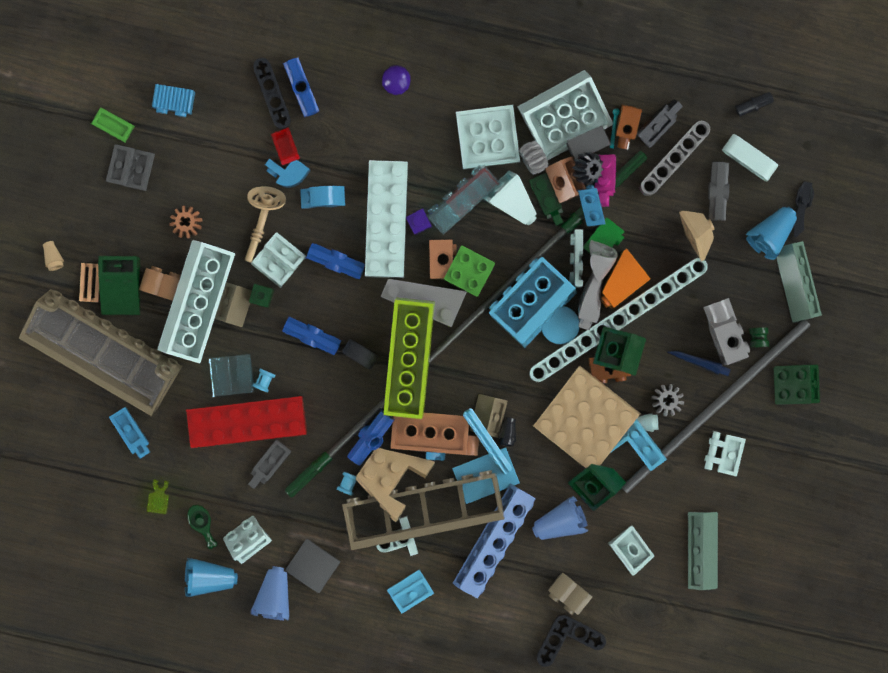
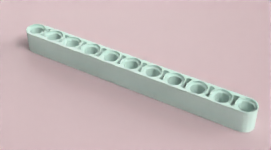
M699 258L690 261L591 327L590 330L585 331L535 364L529 371L530 378L533 381L541 382L599 344L601 336L597 333V328L600 325L620 330L703 275L707 270L706 261H701ZM695 262L702 264L703 269L701 272H696L693 269ZM682 272L686 275L687 280L685 283H680L677 280L678 273ZM663 283H668L671 287L668 294L663 293L661 290ZM647 294L654 295L655 301L653 304H648L645 301ZM631 304H635L639 307V312L637 315H633L629 312V307ZM615 315H621L623 318V323L620 326L615 325L613 322ZM583 336L591 338L590 346L585 347L581 344ZM569 346L575 349V355L571 358L565 354V349ZM552 357L559 359V366L557 368H552L549 365V360ZM535 368L543 370L542 378L537 379L533 376Z

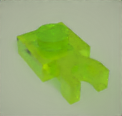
M154 479L153 487L155 493H149L147 512L167 514L169 495L165 494V490L168 488L169 481H164V487L159 488L157 485L158 480Z

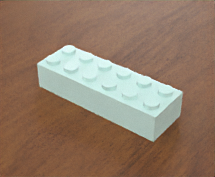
M369 160L365 277L404 278L408 162Z
M192 240L157 350L193 362H201L235 253Z

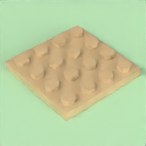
M579 366L533 427L587 468L590 464L600 466L641 413L583 367Z

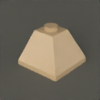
M679 212L686 237L701 261L705 260L714 239L712 221L710 219L707 220L702 213Z

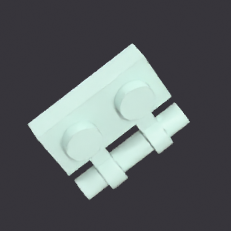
M713 431L712 439L710 438L708 443L710 444L708 455H705L704 459L706 461L705 469L712 470L713 463L719 464L717 472L737 476L746 439L726 434L725 441L723 442L719 441L721 433ZM718 446L723 447L721 458L715 457Z

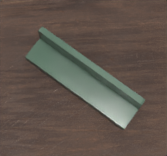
M804 242L783 246L777 257V262L792 322L822 316Z
M688 512V589H717L718 513Z

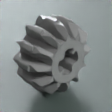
M536 141L528 142L520 148V156L530 173L534 175L548 167L546 155Z
M672 384L668 385L667 390L665 385H661L662 392L658 389L654 390L658 397H651V399L657 400L652 406H660L656 410L657 413L664 409L663 416L668 415V410L671 416H674V408L678 412L681 411L677 404H684V401H678V398L684 396L683 393L676 395L679 388L676 387L672 391ZM670 395L672 403H668L667 406L665 405L666 402H663V398H667Z

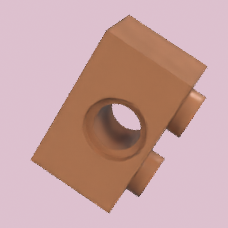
M573 156L560 160L545 169L559 203L579 196L578 190L586 189L584 183H579L576 181V177L573 176L575 171L571 168L575 166Z
M429 240L430 279H444L453 262V256L457 255L456 244H453L452 240ZM442 254L447 255L449 258L448 263L445 265L438 263V257Z

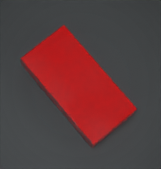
M289 127L271 134L282 165L300 159Z

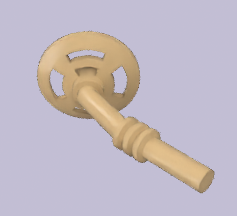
M261 186L253 188L248 192L247 199L249 203L261 209L256 229H253L254 233L251 234L253 237H250L251 243L244 259L249 263L252 262L258 243H261L260 239L263 238V229L269 210L279 209L286 202L284 193L273 187Z

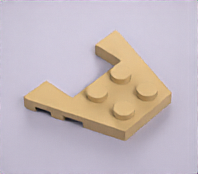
M378 448L373 451L356 476V480L371 497H374L380 503V507L386 510L391 515L392 520L396 522L406 505L390 497V494L407 469L426 478L435 462Z

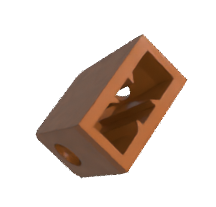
M621 105L615 133L616 136H619L618 148L628 150L630 139L635 140L642 113L641 108ZM625 125L631 126L629 132L623 131Z

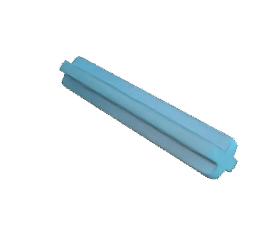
M473 409L466 410L463 416L500 471L503 474L509 473L512 466Z

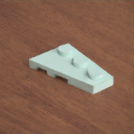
M575 229L574 234H571L570 245H574V253H570V264H573V272H570L569 282L574 287L581 288L583 287V280H581L583 261L581 260V256H583V230Z

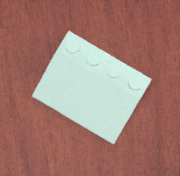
M585 70L517 106L533 138L543 149L547 160L568 150L567 140L599 126H603L606 129L613 125L591 76Z

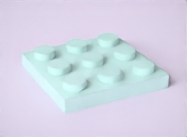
M513 105L456 112L463 169L520 162Z

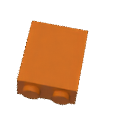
M628 249L620 253L601 290V302L606 308L610 307L612 309L650 280V277Z

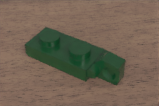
M547 173L529 180L544 216L546 215L547 219L552 217L555 226L562 224L563 220L560 216V213L563 212L562 205L559 203Z

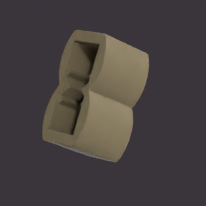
M563 572L548 589L550 592L548 596L557 603L559 600L565 604L564 609L571 615L574 612L579 615L592 598L587 591Z

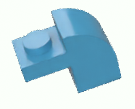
M271 159L265 164L268 167V173L275 178L277 175L280 176L276 183L286 188L299 185L311 171L298 160L290 162L285 170Z
M317 186L300 189L301 209L345 206L344 186Z

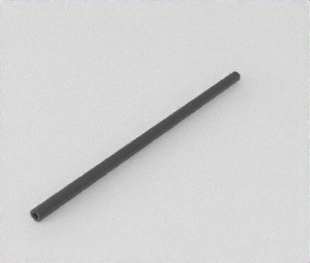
M802 320L660 450L667 458L811 326L808 321ZM644 465L626 481L622 489L629 493L651 471Z

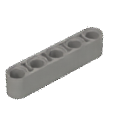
M696 122L640 184V191L643 195H653L708 136L710 126L707 122ZM700 125L705 128L704 135L697 134V126ZM684 140L692 142L691 149L684 148ZM677 154L680 158L679 163L671 162L670 155ZM664 168L667 172L666 177H659L657 169ZM645 182H651L654 185V190L651 192L644 189Z

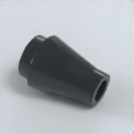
M504 418V423L497 438L499 445L514 446V442H516V419Z

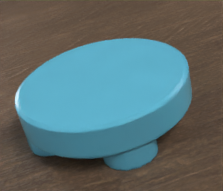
M564 306L561 310L556 309L554 316L546 324L543 323L541 325L545 338L554 344H566L572 341L579 332L578 316L572 309Z

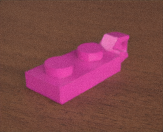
M615 154L599 155L600 160L604 161L602 168L605 169L601 171L602 177L598 178V183H595L601 207H609V196H613L615 193Z

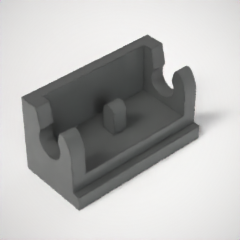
M603 126L567 140L566 143L574 160L578 159V154H584V152L593 153L611 145Z

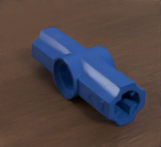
M293 58L283 63L304 118L320 112L299 58ZM299 83L306 84V90L298 92L296 90Z
M314 243L311 244L306 257L309 260L324 265L330 270L338 273L342 272L356 279L361 278L365 268L364 263L351 259L341 252L333 249L329 250Z
M288 317L282 330L286 334L300 339L301 342L314 348L322 349L332 355L336 354L341 340L324 333L323 330L310 324L306 325L291 317Z
M383 410L380 411L370 425L360 430L358 435L360 439L347 456L359 466L372 450H376L382 445V436L395 420L392 416L383 415Z

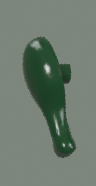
M192 505L187 513L189 525L204 536L208 549L217 547V541L213 539L210 533L211 517L208 511L200 505Z

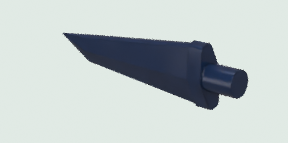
M678 351L667 352L717 375L720 373L729 376L731 369L723 367L720 363Z

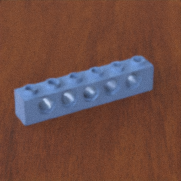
M510 483L501 499L505 519L487 523L453 581L456 587L478 599L479 595L484 592L489 578L493 576L497 564L503 559L508 545L513 542L518 528L523 525L524 518L528 511L532 509L536 498ZM517 505V509L513 512L514 506ZM508 522L507 526L503 528L504 523ZM498 538L497 543L493 545V542ZM488 555V559L483 562L485 556ZM479 572L478 576L474 578L475 573Z

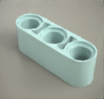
M735 134L730 137L722 149L726 155L766 182L778 167L776 162Z

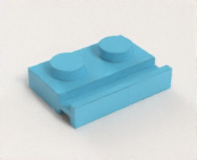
M420 569L387 589L401 614L434 594Z

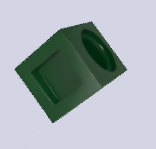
M254 284L249 303L269 308L274 289Z

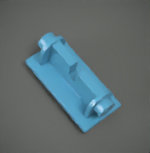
M588 185L586 189L578 190L587 226L606 224L597 188H594V185Z

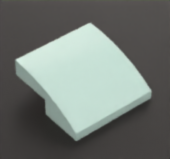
M276 232L251 262V265L281 288L305 259L306 255Z

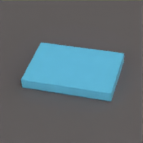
M506 447L500 450L512 466L511 471L507 474H503L490 454L452 468L457 481L462 480L461 476L473 474L474 478L480 476L479 472L492 470V474L497 473L500 491L508 488L510 483L512 485L520 483ZM491 478L462 485L466 504L495 493Z

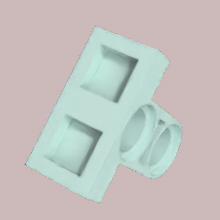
M407 516L399 518L402 528L395 531L411 528ZM414 538L408 539L405 543L400 541L390 542L388 548L376 545L380 552H389L408 546L410 556L418 554Z

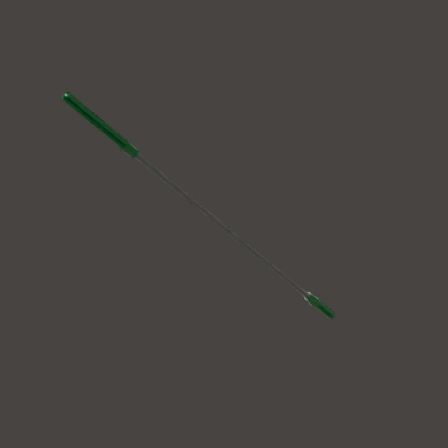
M639 151L616 173L615 189L647 160V156L642 151ZM582 206L572 213L571 217L561 225V230L430 354L429 364L489 308L509 286H512L516 282L517 277L530 268L529 265L534 259H540L566 233L570 234L583 222L585 216ZM385 398L328 452H323L285 489V492L291 498L294 497L318 473H321L323 468L333 460L332 456L384 408Z

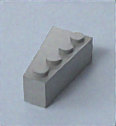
M388 279L381 297L393 303L396 297L435 301L433 320L452 327L467 292Z

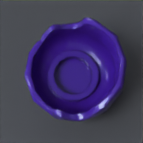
M390 66L383 73L382 85L392 95L403 94L410 86V73L403 66Z

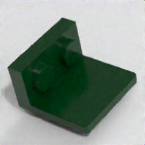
M818 365L774 367L775 404L820 403Z

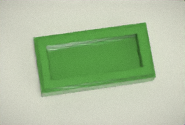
M101 107L91 123L125 143L135 127Z

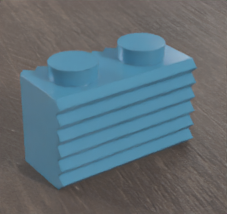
M155 84L152 107L156 109L157 113L167 114L168 111L175 112L176 116L186 117L187 114H192L195 91Z

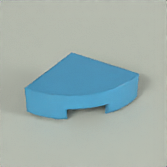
M426 452V459L443 461L445 460L446 453Z

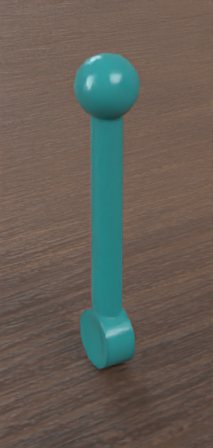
M617 108L613 110L614 119L610 141V148L613 149L617 126V118L620 114V110Z

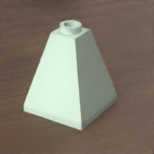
M508 171L482 198L523 224L530 225L536 219V211L520 177Z

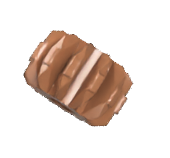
M182 206V213L175 209V213L178 216H170V218L175 220V222L170 223V226H177L173 229V233L179 232L180 238L186 233V237L189 239L191 237L190 232L195 236L197 235V232L194 230L195 228L202 229V226L197 225V223L203 220L202 218H196L200 213L198 211L193 213V207H189L187 211L186 207ZM184 218H186L187 220H191L189 221L190 225L188 227L186 225L182 226V223H184L182 220Z

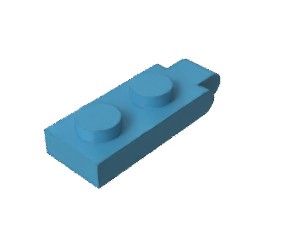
M127 407L122 408L109 417L132 454L136 453L141 459L150 453L147 447L149 442Z

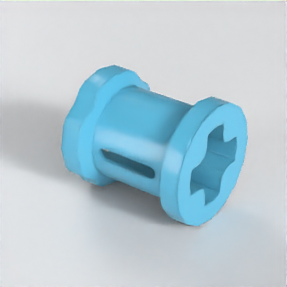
M260 368L259 377L252 386L268 393L269 384L272 378H275V375Z
M343 472L344 477L337 490L352 496V490L357 481L356 476Z

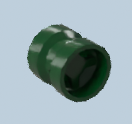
M768 327L749 328V334L751 335L750 348L769 347V340L767 339Z

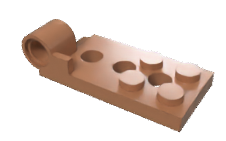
M424 413L422 419L393 416L395 420L392 425L391 449L478 456L479 438L469 435V424L464 416ZM410 425L415 426L417 430L416 434L412 437L407 434V428ZM428 427H433L436 431L433 438L426 436L425 432ZM449 428L455 433L454 438L451 440L446 439L444 435L445 431Z

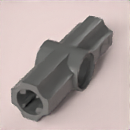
M712 162L711 182L708 188V199L710 200L708 217L713 221L726 220V204L729 199V163Z

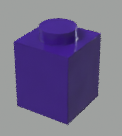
M424 209L406 217L414 235L432 227Z

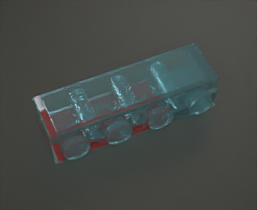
M485 164L482 167L478 165L471 172L472 176L469 179H462L456 185L458 188L453 193L449 191L442 198L444 201L440 205L435 204L428 210L430 213L427 215L429 220L443 235L501 184Z

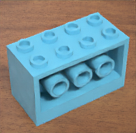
M543 257L534 259L529 265L530 269L527 273L522 272L516 279L517 283L513 287L509 286L502 295L504 297L500 301L496 300L489 307L491 310L489 312L490 316L524 348L542 331L541 325L543 323L546 324L554 316V311L556 309L559 310L561 307L563 308L577 294L576 287ZM547 283V288L540 289V285ZM534 297V302L527 303V298ZM515 311H521V315L519 317H514L513 313Z

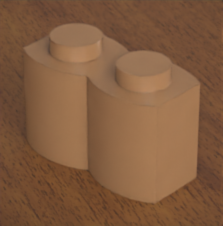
M151 266V269L146 268L139 290L173 301L181 275L170 272L169 275L163 274V269Z

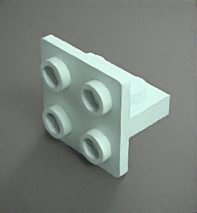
M254 516L244 520L242 524L223 538L232 558L235 561L238 560L241 564L272 541L269 535L260 527Z

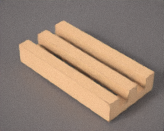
M81 263L79 301L99 302L98 264ZM86 267H89L87 298H84ZM93 268H96L95 298H91Z

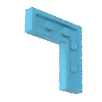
M637 419L612 450L614 451L628 441L650 471L667 460Z

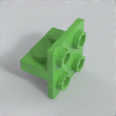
M461 246L444 279L457 286V288L477 297L495 263Z

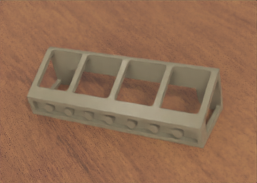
M492 470L479 472V477L473 478V474L461 476L462 480L454 481V478L443 480V484L440 485L431 482L424 484V488L421 489L411 486L405 488L406 492L398 493V490H393L390 494L392 498L416 493L420 494L424 525L392 531L390 514L384 510L387 532L359 539L356 536L353 506L372 503L377 500L370 495H367V500H360V497L347 499V504H342L351 550L504 520L497 473L492 474ZM491 478L498 510L468 516L462 485ZM457 486L462 517L431 524L429 522L425 492Z

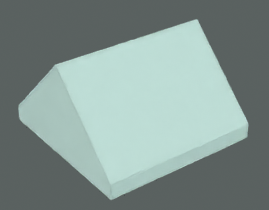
M632 525L608 542L632 576L654 557Z

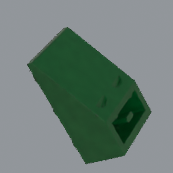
M99 256L98 276L101 315H140V257Z

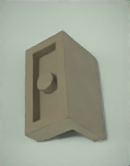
M226 282L214 319L243 327L250 305L249 300L252 290Z
M479 394L474 412L490 436L498 438L508 401Z

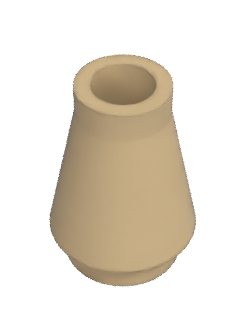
M54 241L44 243L45 266L48 267L49 271L62 268L64 260L57 250Z

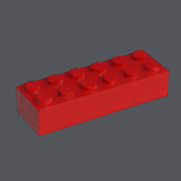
M303 396L186 410L191 448L307 434Z

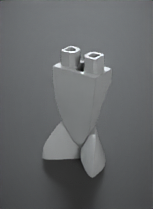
M591 240L589 245L590 264L593 272L584 286L578 303L579 327L590 330L592 322L597 323L603 278L617 259V251L614 248Z

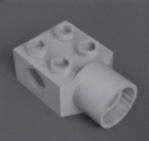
M729 298L703 307L722 365H729L748 358L750 348L747 342H743L741 336L744 334L740 323H736L737 319ZM730 337L734 340L732 348L727 344Z

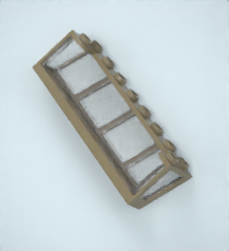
M52 289L36 301L19 336V339L150 416L158 409L182 368L176 360L164 356L159 350L147 346L142 340L135 339L125 330L118 329L110 321L101 319L93 311L84 309L76 301L69 300L62 296L60 292Z

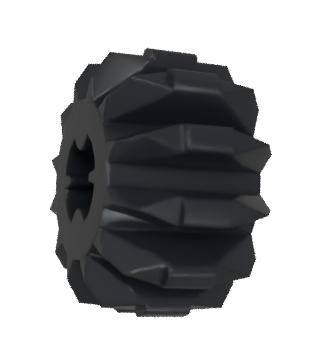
M592 152L578 154V159L574 160L575 166L571 167L575 170L573 176L576 177V181L585 185L598 183V178L602 177L601 171L605 170L602 168L604 161L600 160L599 155Z

